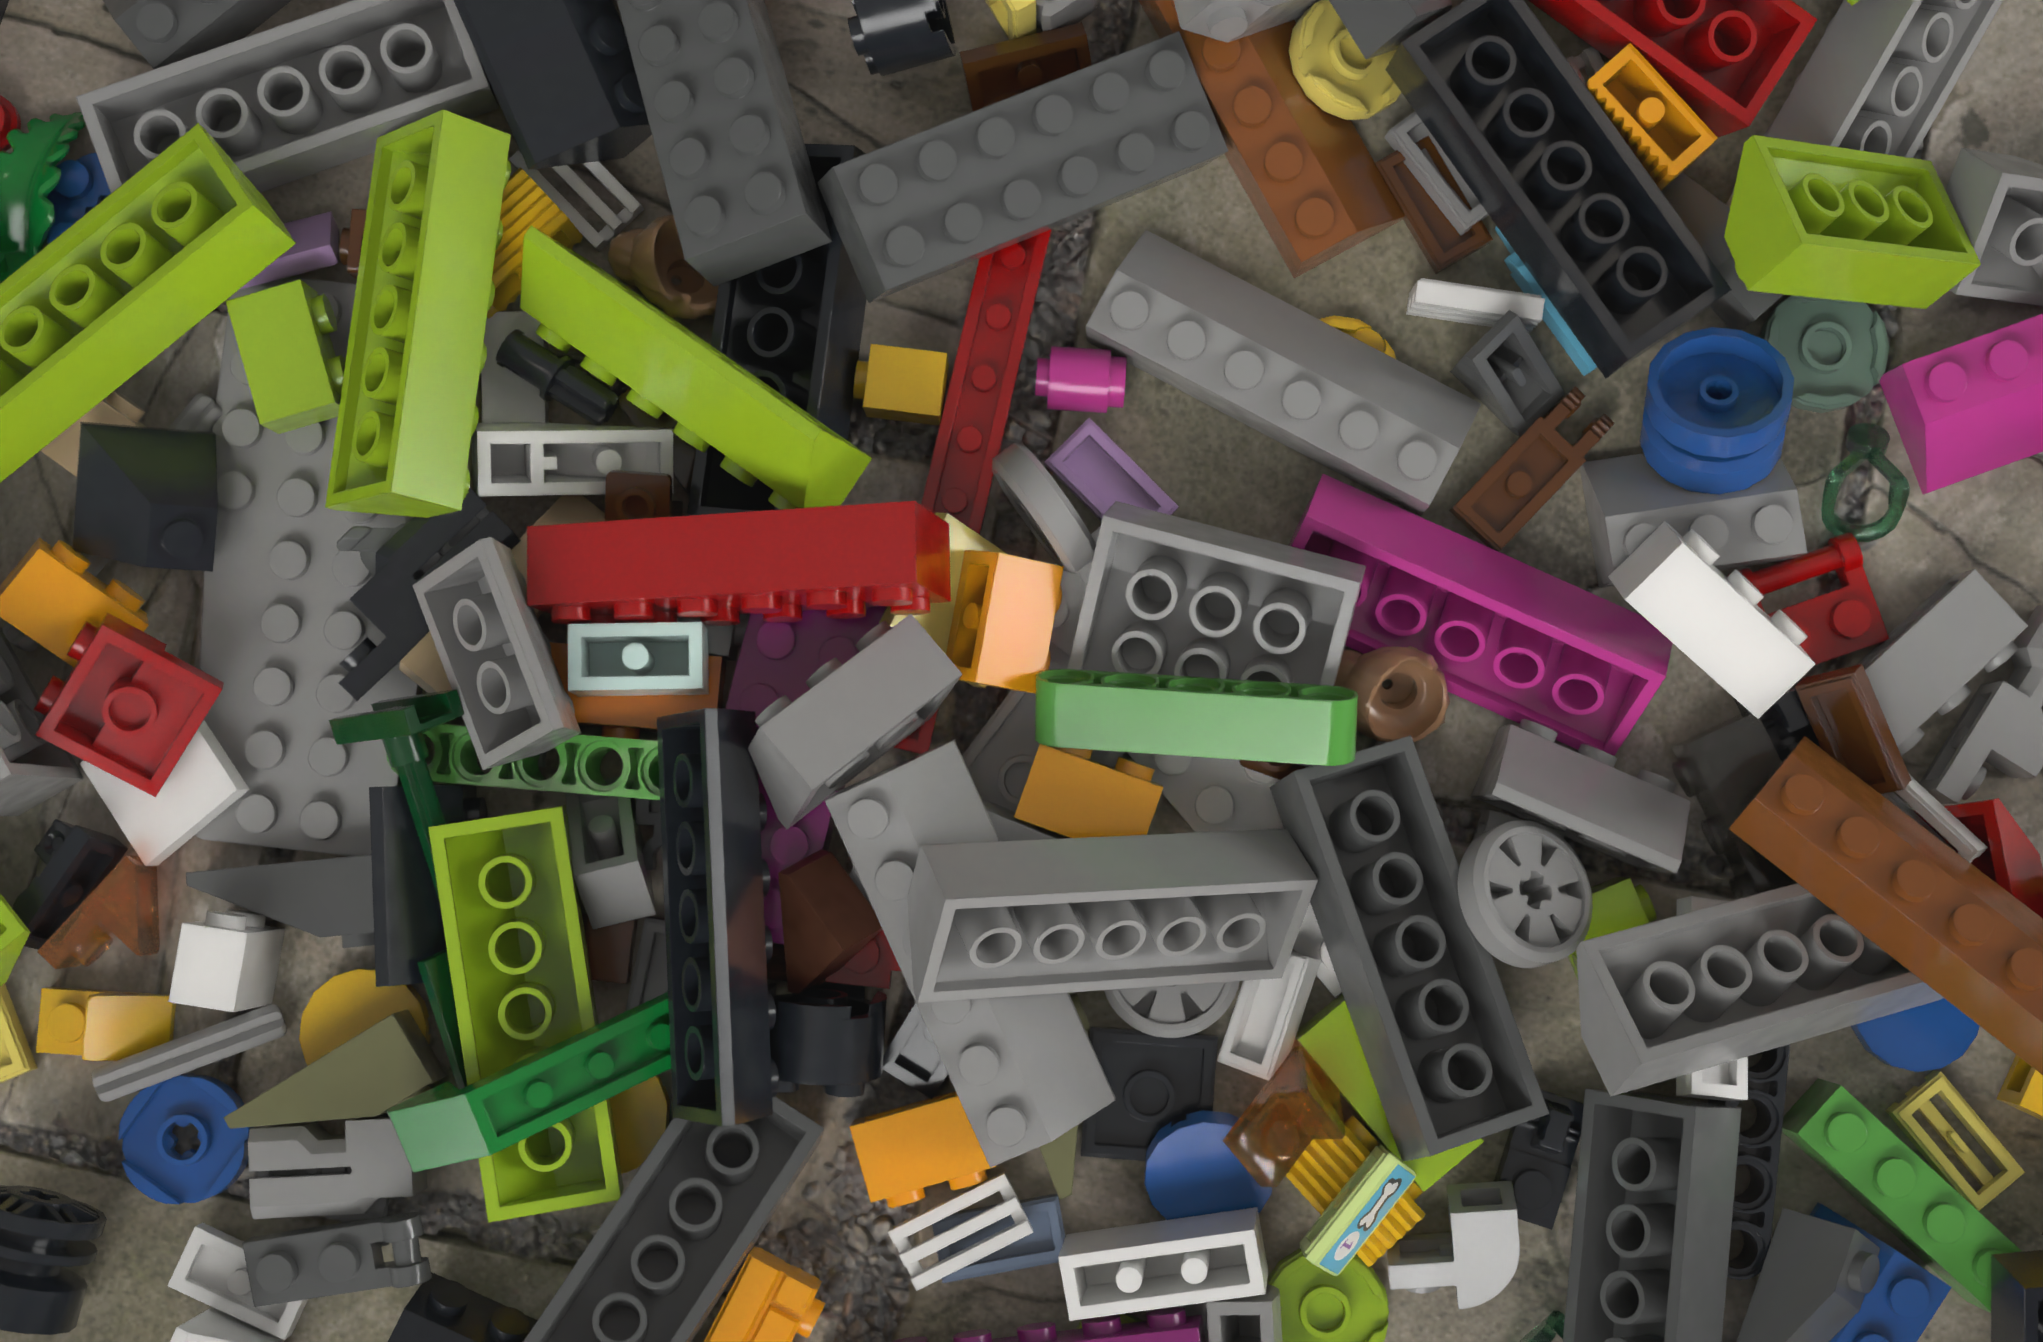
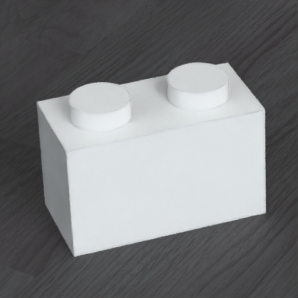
M227 909V912L207 911L205 921L182 923L168 1002L228 1012H238L272 1004L285 929L265 926L266 916L236 909Z

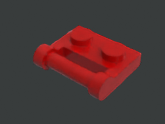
M1851 532L1830 538L1826 547L1754 572L1747 567L1738 570L1763 595L1836 570L1842 588L1780 609L1808 636L1800 646L1815 662V665L1890 639L1863 568L1861 548ZM1761 601L1758 602L1757 605L1764 611ZM1777 611L1768 613V615L1772 617Z

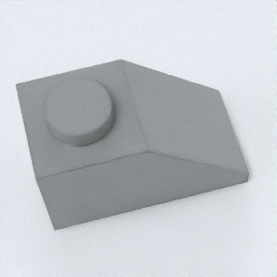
M620 776L604 780L610 785L616 782ZM565 793L573 876L592 928L597 929L655 915L651 872L646 870L642 853L644 841L640 825L635 823L636 806L634 798Z

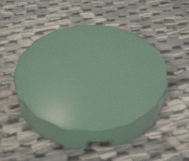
M1792 295L1773 309L1763 324L1760 338L1769 342L1786 358L1794 376L1791 405L1798 409L1817 413L1845 409L1867 395L1886 370L1890 346L1885 323L1876 310L1872 312L1866 303Z

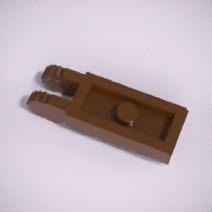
M1576 386L1544 419L1540 416L1449 510L1487 547L1499 552L1586 462L1584 456L1615 424L1604 413L1600 418L1593 419L1582 431V436L1573 445L1569 444L1555 428L1564 419L1572 416L1582 405V400L1586 395Z

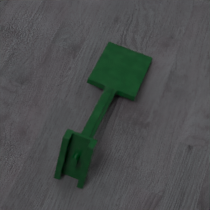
M457 689L381 700L371 704L373 708L371 712L344 715L329 720L337 745L382 739L390 766L397 768L438 898L439 894L428 827L444 825L446 822L425 760L429 756L423 732L464 715ZM446 948L417 962L457 1087L460 1090L467 1086Z

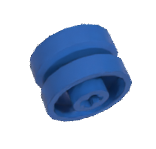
M1710 327L1685 332L1664 344L1651 361L1649 367L1640 435V445L1647 463L1666 481L1691 492L1720 495L1745 490L1766 478L1781 458L1786 423L1792 404L1794 376L1786 358L1766 340L1737 329Z

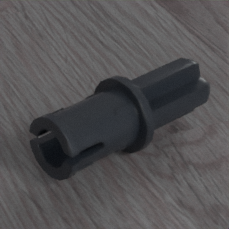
M515 329L505 338L496 355V361L499 366L507 368L540 390L539 396L546 402L555 399L596 426H601L610 420L619 403L618 396L607 387L575 368V360L569 355H564L561 358L524 335L525 333L519 329Z

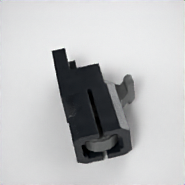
M470 487L463 500L461 511L429 518L413 517L408 523L401 524L396 528L353 526L337 541V549L339 551L360 552L361 561L372 576L349 600L386 636L378 646L367 637L339 663L348 672L339 684L356 701L364 696L430 631L412 585L479 539L492 537L511 550L521 541L493 511L489 512L485 508L487 505Z

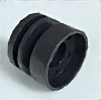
M0 1185V1330L23 1334L54 1335L68 1333L76 1327L88 1285L84 1278L64 1267L83 1266L95 1261L98 1250L95 1244L88 1240H94L103 1234L107 1220L103 1212L91 1205L71 1199L55 1191L31 1186Z

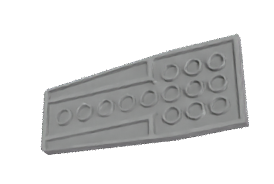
M286 277L240 289L230 297L229 300L301 279L317 291L318 295L325 294L329 299L337 322V331L329 334L335 355H343L346 360L356 284ZM228 312L216 403L222 409V415L213 425L212 430L216 434L218 514L213 572L204 571L200 670L224 682L221 693L204 720L250 790L195 835L200 839L347 856L370 855L369 787L402 786L399 775L391 769L387 761L382 739L337 745L329 720L344 715L373 711L371 705L381 700L420 695L423 689L399 670L400 661L358 701L339 684L348 674L339 663L367 637L378 646L386 636L349 600L372 576L361 561L360 552L339 551L337 549V541L353 526L396 528L401 524L408 523L413 517L336 511L325 508L338 417L281 434H277L260 425Z

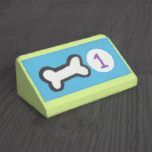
M1376 1145L1299 1242V1248L1305 1258L1333 1276L1339 1275L1416 1178L1415 1172L1382 1145L1378 1147Z

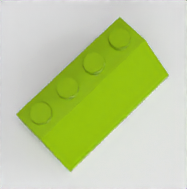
M1752 135L1744 142L1724 238L1734 258L1736 273L1745 283L1748 291L1927 309L1981 265L1931 161Z

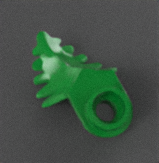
M81 112L69 115L55 113L49 117L50 122L33 118L27 123L29 133H24L19 129H12L7 134L6 138L13 152L0 151V283L42 250L46 236L55 222L54 205L47 199L48 194L56 187L61 178V169L55 167V165L70 151V146L67 143L79 137L78 131L86 126Z

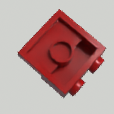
M107 612L99 627L86 621L72 643L67 656L77 660V663L67 679L63 681L53 675L33 708V710L44 715L35 735L156 797L221 693L224 682L166 652L167 644Z

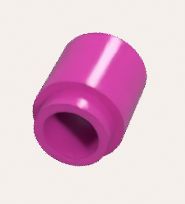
M1051 346L1050 359L1037 358L1035 396L1047 397L1048 410L1107 413L1108 407L1123 408L1127 357L1111 356V350Z

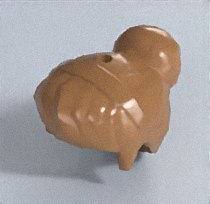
M673 215L657 217L646 228H635L627 232L618 233L611 240L608 261L616 276L626 284L637 286L640 292L653 305L664 310L665 314L671 317L689 318L692 320H704L706 317H712L715 314L719 285L714 287L685 260ZM671 279H678L680 284H673Z
M1412 646L1381 647L1363 655L1354 650H1344L1334 686L1349 688L1357 692V731L1385 743L1410 735L1413 742H1416L1445 723V713L1450 704L1444 673L1438 669V664L1433 655ZM1384 680H1392L1390 686H1382Z

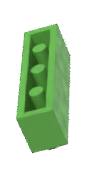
M1818 1078L1783 1116L1782 1132L1962 1298L1991 1313V1254L2022 1251L1843 1086Z

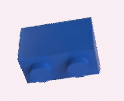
M1817 1202L1810 1216L1854 1228L1880 1248L1878 1255L1880 1270L1874 1288L1865 1294L1860 1311L1829 1342H1917L1952 1287L1891 1246Z

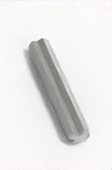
M269 1004L96 1068L91 1073L92 1082L99 1099L109 1102L281 1038L287 1033V1026L280 1008L276 1004Z

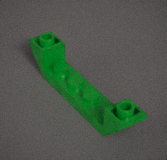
M668 992L460 1090L447 1081L387 1109L386 1111L411 1170L419 1172L490 1156L671 1069Z

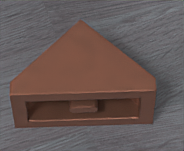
M823 849L778 872L788 992L797 995L840 970L882 930L872 906L832 852Z

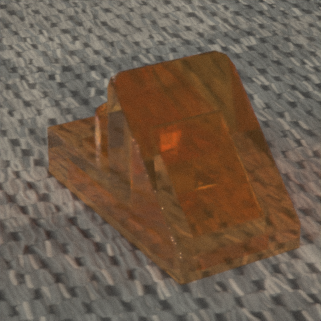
M125 856L37 951L52 967L62 969L77 967L80 964L84 967L91 965L111 946L113 938L109 935L110 932L138 956L157 954L160 948L157 866H145L139 856Z
M1302 1046L1294 1047L1222 1141L1261 1187H1277L1313 1139L1344 1138L1346 1132L1340 1092Z

